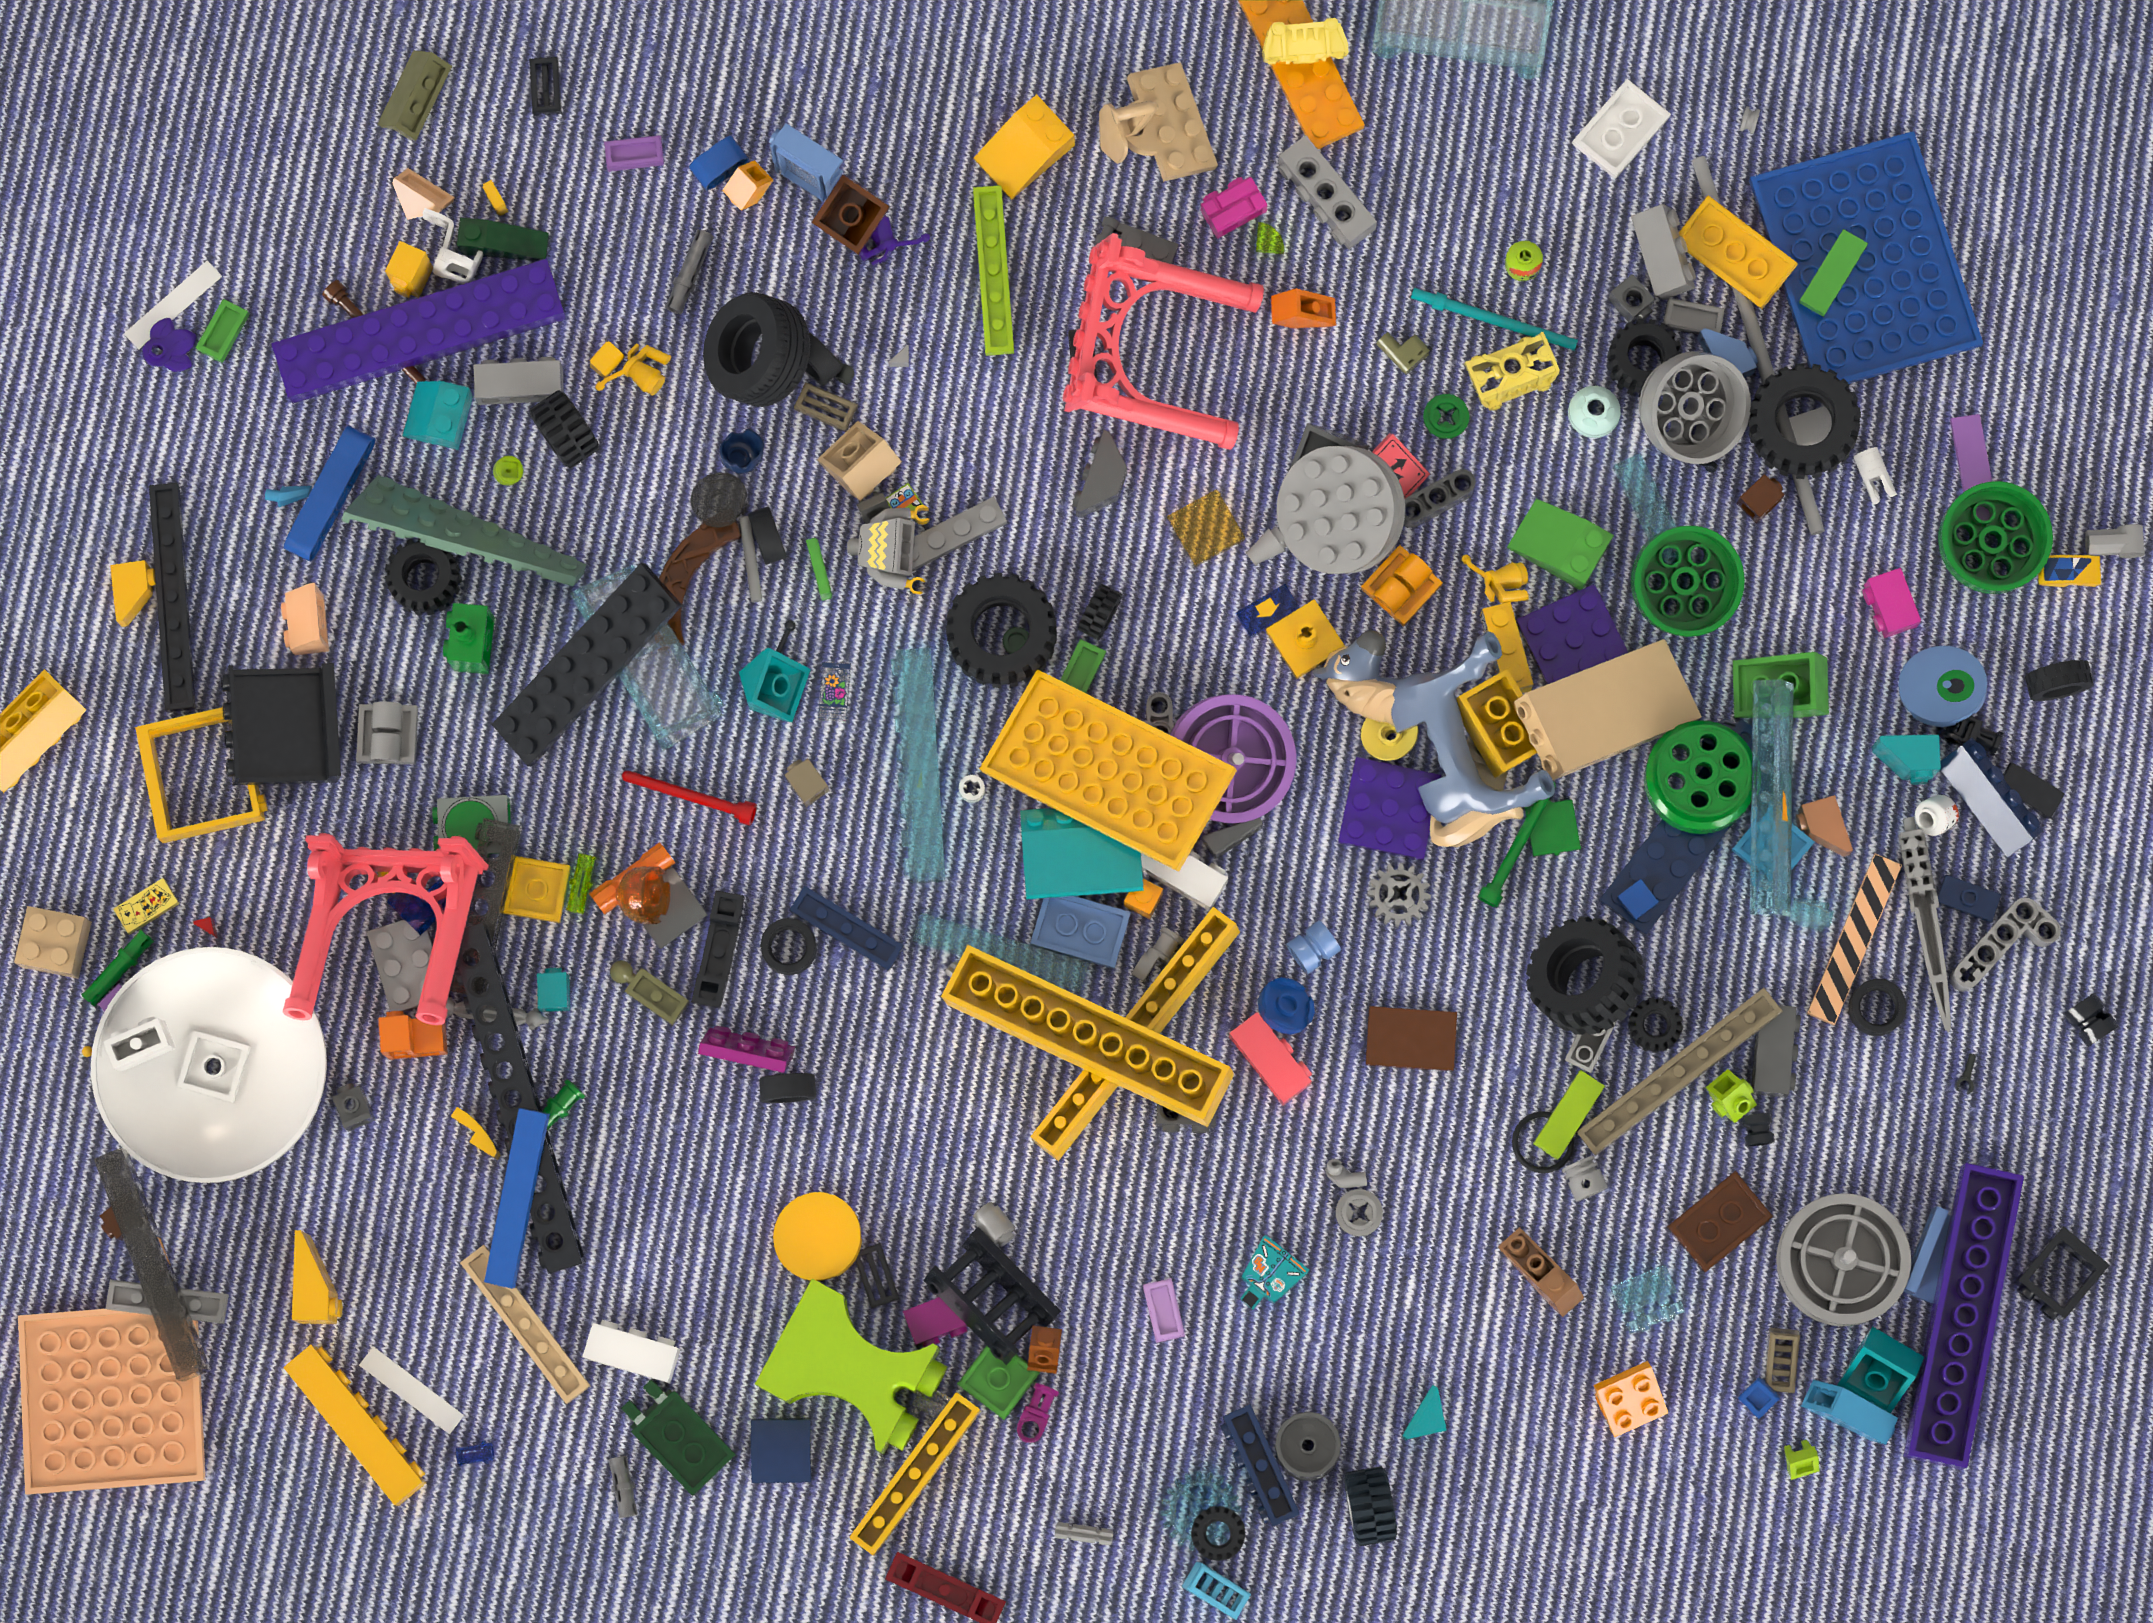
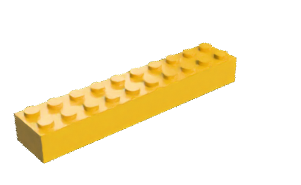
M967 945L941 995L942 999L950 1007L1206 1127L1209 1126L1234 1076L1231 1067L970 945Z

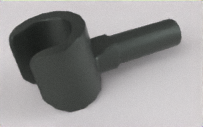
M837 359L841 371L835 378L844 385H848L854 377V369Z
M1969 1054L1965 1071H1963L1962 1077L1958 1078L1955 1082L1954 1087L1956 1091L1959 1090L1960 1082L1964 1080L1969 1083L1967 1094L1973 1091L1974 1084L1971 1076L1976 1059L1975 1054Z

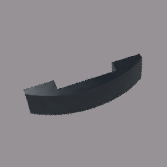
M715 891L710 914V925L699 974H697L692 1004L721 1008L735 953L744 905V895Z

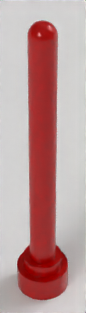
M629 770L622 773V779L625 782L732 814L734 818L739 819V823L751 826L757 811L756 803L745 800L744 803L739 801L736 804Z

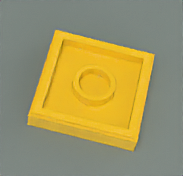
M513 856L502 913L560 923L571 866Z

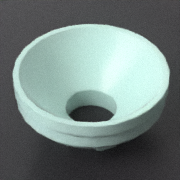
M1588 386L1579 390L1571 399L1568 408V418L1572 427L1579 434L1589 438H1600L1611 433L1616 428L1621 415L1620 404L1616 396L1610 390L1601 386ZM1593 400L1602 402L1604 412L1600 415H1592L1587 409L1588 403Z

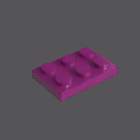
M715 1026L714 1028H709L701 1040L698 1054L784 1073L793 1059L795 1046L788 1045V1042L782 1039H771V1041L760 1039V1036L755 1033L744 1032L741 1035L732 1033L731 1029L727 1027Z

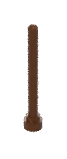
M339 280L333 281L323 291L322 296L330 304L340 305L351 318L364 315L348 298L347 288ZM414 366L402 369L415 384L426 381L425 377Z

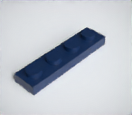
M806 886L803 887L789 909L792 914L887 971L891 970L904 949V945Z

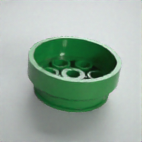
M1985 482L1963 492L1948 507L1939 527V550L1945 566L1961 584L1981 593L2003 594L2024 586L2044 568L2052 550L2053 530L2047 511L2032 493L2008 482ZM1982 506L1988 509L1990 513L1989 520L1983 521L1977 517V507ZM2005 514H2012L2016 517V527H2010L2005 523ZM1957 528H1964L1969 532V541L1965 542L1958 539L1956 535ZM1987 534L1996 537L1998 541L1997 548H1990L1986 545L1985 536ZM2014 541H2020L2025 545L2026 553L2024 555L2017 554L2014 551ZM1967 555H1972L1978 560L1977 569H1971L1966 565L1965 558ZM1995 562H2001L2006 566V575L2001 576L1994 571Z
M1676 526L1656 534L1641 548L1632 567L1631 591L1638 610L1654 627L1672 635L1700 636L1718 629L1735 613L1744 592V570L1736 550L1723 536L1700 526ZM1695 547L1702 549L1704 554L1703 560L1698 564L1694 563L1691 559V552ZM1667 548L1672 549L1675 553V559L1669 565L1662 560V553ZM1710 572H1715L1719 578L1718 584L1714 588H1710L1706 584V576ZM1681 573H1686L1690 578V584L1685 589H1681L1677 584V578ZM1652 574H1657L1661 578V585L1657 590H1652L1648 585V579ZM1698 597L1702 598L1705 603L1704 610L1699 614L1695 613L1692 609V603ZM1669 598L1673 599L1676 603V610L1671 615L1666 614L1663 609L1664 602Z
M1703 720L1686 722L1666 732L1654 745L1644 772L1645 791L1655 812L1672 827L1694 834L1714 833L1735 823L1750 805L1758 780L1754 755L1744 739L1735 731L1722 724ZM1703 738H1709L1714 742L1715 748L1710 751L1704 750L1700 746L1699 741ZM1676 748H1681L1686 751L1688 758L1683 761L1676 760L1672 755V751ZM1727 756L1734 757L1738 762V767L1734 769L1727 768L1723 764V758ZM1700 766L1709 769L1711 777L1701 779L1696 775L1695 769ZM1670 777L1680 778L1683 782V787L1681 789L1671 788L1668 784V779ZM1729 785L1733 789L1734 795L1723 797L1719 793V786ZM1694 795L1703 796L1706 800V806L1702 808L1695 807L1691 802V797Z

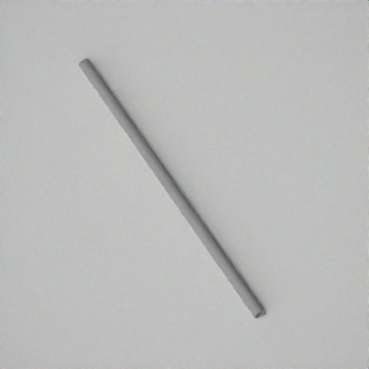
M1700 156L1693 159L1692 164L1703 198L1705 199L1709 195L1720 204L1706 157ZM1732 287L1750 346L1758 360L1757 367L1764 385L1765 379L1771 374L1775 376L1756 313L1752 302ZM1783 404L1777 415L1778 430L1788 441L1797 444L1785 404ZM1792 474L1810 534L1817 535L1824 532V526L1808 476L1805 475V479H1796V475Z

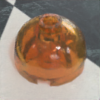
M643 866L631 869L623 876L616 889V900L623 914L635 923L659 924L661 920H658L660 915H666L668 911L670 885L669 882H664L661 874L666 873L659 866Z

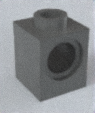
M1633 274L1614 288L1608 298L1628 323H1633L1637 319L1645 320L1653 312L1651 308L1655 299ZM1634 296L1640 300L1641 304L1636 307L1630 306L1626 302V298Z

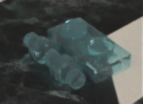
M1666 1264L1610 1287L1621 1315L1631 1311L1634 1313L1635 1320L1625 1323L1629 1334L1639 1330L1645 1332L1650 1330L1651 1325L1664 1320L1669 1322L1674 1320L1676 1315L1685 1312L1681 1301L1670 1305L1667 1296L1676 1293L1677 1290ZM1657 1301L1660 1309L1645 1315L1642 1307Z

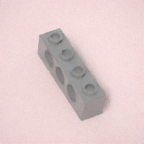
M1306 135L1279 155L1278 170L1287 181L1289 179L1293 181L1297 186L1295 190L1304 202L1309 201L1315 208L1313 212L1322 224L1326 222L1333 230L1331 235L1340 246L1344 244L1350 250L1376 230L1377 221ZM1304 168H1310L1315 174L1312 177H1304L1300 174V171ZM1326 189L1333 196L1329 199H1322L1317 193L1320 190ZM1339 211H1345L1349 213L1350 218L1346 221H1341L1336 218L1335 214Z

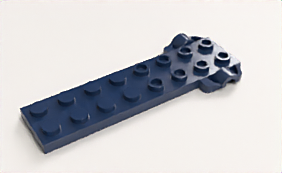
M1725 718L1716 722L1740 735L1754 755L1758 780L1752 801L1757 805L1763 806L1767 801L1776 798L1789 782L1792 769L1785 759L1787 753L1743 719L1736 722ZM1703 738L1701 747L1704 750L1710 751L1715 748V744L1711 739ZM1727 756L1723 758V764L1727 768L1734 769L1738 767V762L1734 757ZM1703 767L1697 776L1701 779H1707L1711 777V773L1708 768ZM1729 785L1719 786V793L1723 797L1734 795V791ZM1694 795L1691 797V802L1695 807L1702 808L1706 806V800L1703 796ZM1662 819L1599 901L1642 935L1646 936L1732 825L1714 833L1694 834L1676 829ZM1641 879L1659 902L1634 921L1617 899V896Z

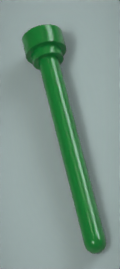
M1550 798L1534 802L1492 882L1487 883L1486 887L1483 886L1477 896L1480 901L1491 907L1498 908L1503 899L1501 896L1503 890L1501 888Z

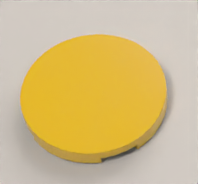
M824 1192L801 1195L792 1200L782 1210L776 1221L773 1233L775 1252L780 1262L788 1271L804 1280L811 1281V1279H814L816 1281H823L838 1277L852 1266L860 1252L862 1239L858 1216L845 1201L835 1195Z

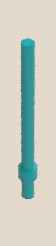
M1418 288L1413 289L1411 299L1430 304L1433 309L1442 312L1443 309L1530 337H1535L1544 332L1549 343L1575 351L1577 339L1447 298L1448 295L1440 292L1433 294Z

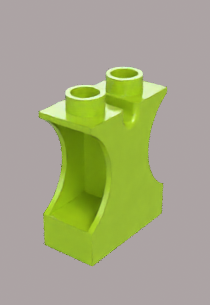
M811 1279L755 1385L788 1404L806 1397L818 1395L833 1396L851 1403L867 1419L874 1435L875 1449L884 1455L889 1445L903 1451L920 1420L907 1413L908 1410L896 1402L895 1396L897 1392L901 1389H906L917 1394L919 1391L932 1398L948 1366L935 1360L940 1352V1348L933 1343L920 1350L904 1353L890 1352L873 1346L862 1338L853 1326L848 1312L847 1299L844 1295Z

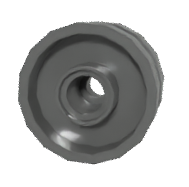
M1302 1412L1295 1414L1283 1422L1277 1433L1275 1451L1278 1463L1286 1474L1297 1480L1312 1482L1323 1479L1334 1470L1340 1457L1341 1440L1338 1430L1328 1418L1319 1413ZM1304 1441H1312L1314 1448L1311 1451H1305L1302 1447Z

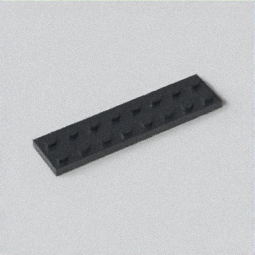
M640 563L491 725L528 767L534 766L683 605L646 563Z

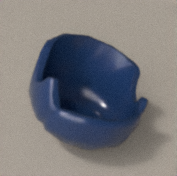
M746 429L742 433L731 432L720 444L719 458L723 466L738 474L753 471L762 461L764 452L763 440L759 434L751 429Z

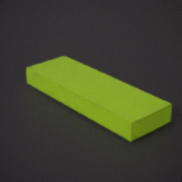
M1582 1070L1578 1071L1533 1144L1558 1160L1605 1086Z

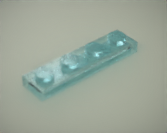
M1639 453L1615 464L1613 469L1648 540L1663 530L1676 527L1641 454ZM1667 548L1662 553V560L1668 565L1671 564L1675 559V553L1672 549Z

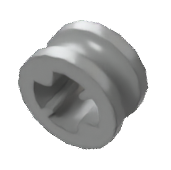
M1746 106L1739 131L1743 132L1747 129L1750 131V134H1754L1760 109L1752 111L1749 106Z

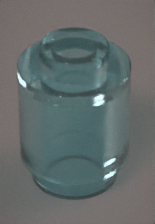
M1806 897L1801 899L1794 898L1788 920L1795 922L1797 926L1822 932L1824 927L1830 928L1834 911L1829 910V903Z

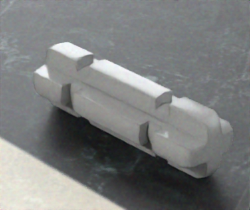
M1058 1522L1055 1527V1537L1066 1540L1068 1537L1073 1541L1095 1543L1096 1541L1102 1545H1111L1113 1530L1106 1528L1097 1530V1527L1077 1524L1069 1526V1523Z

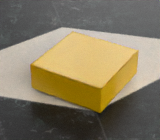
M492 180L484 183L483 190L497 215L502 216L509 212Z

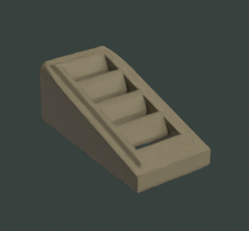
M1769 1328L1765 1382L1776 1392L1795 1393L1800 1341L1798 1330ZM1776 1339L1792 1340V1344H1776L1775 1341ZM1774 1352H1790L1791 1357L1774 1356ZM1773 1363L1790 1365V1370L1773 1368ZM1772 1375L1789 1377V1382L1772 1381Z

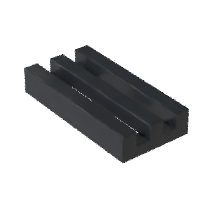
M558 57L529 59L533 116H539V114L551 115L550 113L562 114ZM548 64H552L555 106H550ZM536 65L542 66L544 106L539 107Z
M881 1243L861 1249L855 1262L871 1309L900 1300ZM874 1251L878 1253L892 1294L887 1297L872 1256ZM863 1255L867 1257L881 1298L876 1301L860 1257Z

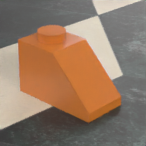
M1297 288L1271 296L1272 324L1288 328L1336 326L1335 298Z

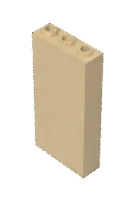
M1665 639L1527 692L1514 701L1517 715L1525 725L1529 734V740L1541 759L1542 768L1548 772L1552 780L1660 738L1680 724L1697 721L1702 718Z

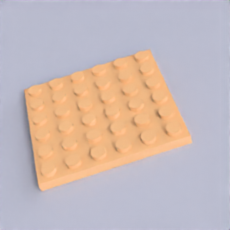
M107 1309L18 1316L25 1494L206 1481L198 1321Z

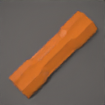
M659 842L642 854L638 861L612 880L605 881L590 892L589 895L605 915L622 903L626 896L652 877L659 876L674 865L675 862Z

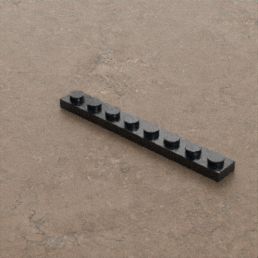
M178 483L149 485L165 711L196 709L180 485Z

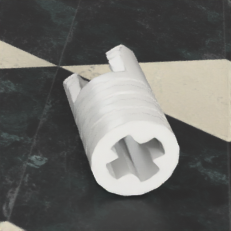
M1877 447L1867 449L1854 456L1873 505L1880 502V496L1873 481L1881 479L1886 493L1890 497L1897 495Z

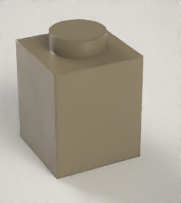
M808 758L803 762L799 759L787 767L788 772L784 776L805 807H808L830 791L828 785Z

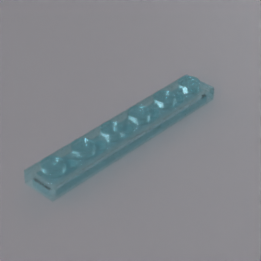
M924 913L920 915L913 937V942L958 956H962L967 945H970L1049 983L1081 992L1089 963Z

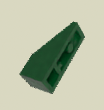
M460 218L457 246L461 255L476 256L478 250L483 252V257L540 261L547 258L549 233L491 220Z

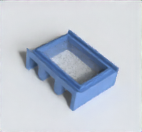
M785 123L781 130L779 128L775 130L769 140L776 173L780 171L781 175L824 202L841 178L843 170L839 167L843 163V159Z

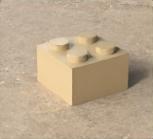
M27 906L14 963L25 969L79 979L92 922L82 916Z

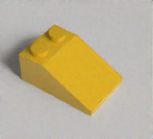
M1036 94L1013 114L976 154L974 160L997 185H1001L1002 191L1012 200L1075 146V135Z
M295 1230L292 1320L301 1324H337V1317H342V1300L338 1299V1293L311 1235L301 1230Z

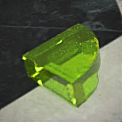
M1258 222L1256 252L1284 254V242L1278 231L1266 223Z

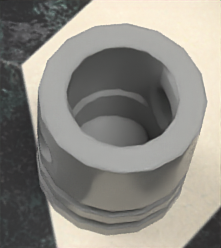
M1594 1155L1562 1169V1173L1567 1174L1564 1176L1565 1179L1570 1181L1567 1184L1576 1202L1608 1189L1601 1170L1596 1169L1598 1166L1597 1162H1593L1595 1159ZM1589 1180L1590 1186L1585 1188L1584 1183Z

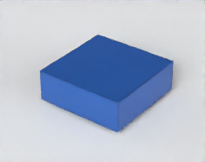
M1641 879L1617 896V899L1634 921L1659 902Z
M1760 1376L1738 1397L1758 1419L1781 1398Z

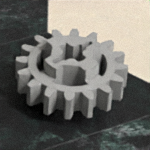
M1403 863L1399 864L1398 870H1394L1392 865L1389 864L1387 865L1386 874L1381 870L1377 871L1379 881L1375 879L1370 881V885L1375 890L1367 892V896L1374 898V900L1369 902V908L1377 907L1378 910L1374 916L1376 918L1381 915L1385 916V925L1390 920H1394L1396 928L1399 927L1401 921H1405L1407 926H1411L1412 917L1418 921L1421 919L1422 916L1419 910H1428V906L1423 901L1431 899L1430 894L1424 893L1430 887V884L1421 883L1424 874L1414 875V866H1411L1406 871L1404 870ZM1393 877H1404L1408 880L1405 882L1396 881ZM1381 886L1387 892V898L1382 903L1380 900ZM1416 888L1419 894L1417 905L1411 898L1412 892ZM1407 889L1404 901L1400 898L1392 901L1395 893L1394 890L1401 892ZM1392 909H1402L1405 913L1396 914L1390 911Z

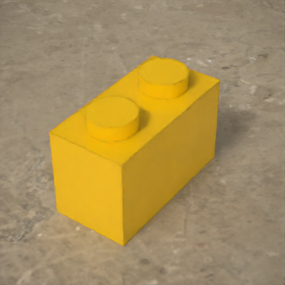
M399 241L385 272L396 293L410 298V295L419 298L431 275L433 266L425 251Z

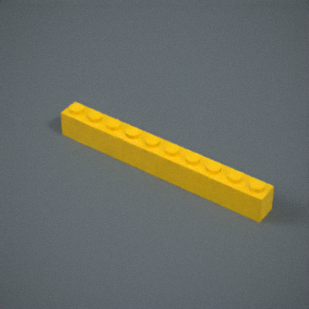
M1212 907L1125 1018L1160 1034L1238 936L1240 931L1237 924L1215 907ZM1084 1069L1030 1137L1035 1144L1059 1161L1119 1085Z

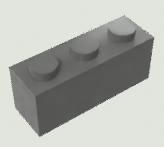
M1778 1005L1783 1012L1755 1033L1751 1087L1753 1088L1754 1092L1752 1094L1786 1098L1790 1091L1795 1089L1796 1073H1791L1792 1061H1797L1798 1044H1794V1032L1799 1033L1801 1016L1796 1015L1797 1007Z

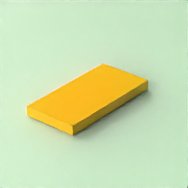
M1709 195L1679 231V236H1682L1687 244V253L1761 309L1765 307L1798 265L1795 260Z

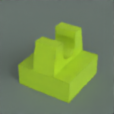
M1808 1440L1801 1441L1802 1450L1796 1452L1792 1450L1790 1445L1784 1446L1787 1471L1791 1480L1820 1471L1818 1453L1815 1446H1811Z

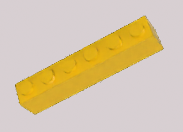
M309 1345L283 1368L391 1502L396 1506H400L426 1484L422 1478L425 1472L415 1460L412 1463L407 1460L403 1455L407 1450L396 1437L393 1440L390 1439L385 1432L388 1429L385 1422L378 1415L373 1417L366 1408L370 1404L360 1392L356 1394L352 1392L348 1387L351 1381L341 1369L336 1372L329 1362L333 1359L322 1346L318 1349L314 1345Z
M956 1392L849 1538L875 1556L981 1410Z

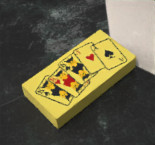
M162 878L113 910L130 935L180 903L166 880Z

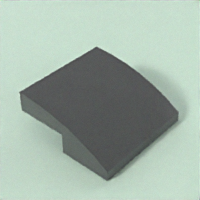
M673 867L667 869L625 900L660 949L708 915Z

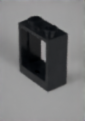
M2063 1226L2057 1229L2013 1283L2018 1286L2017 1292L2028 1301L2034 1299L2042 1306L2040 1311L2052 1321L2055 1319L2061 1321L2070 1314L2110 1265ZM2058 1244L2092 1272L2063 1307L2029 1280Z

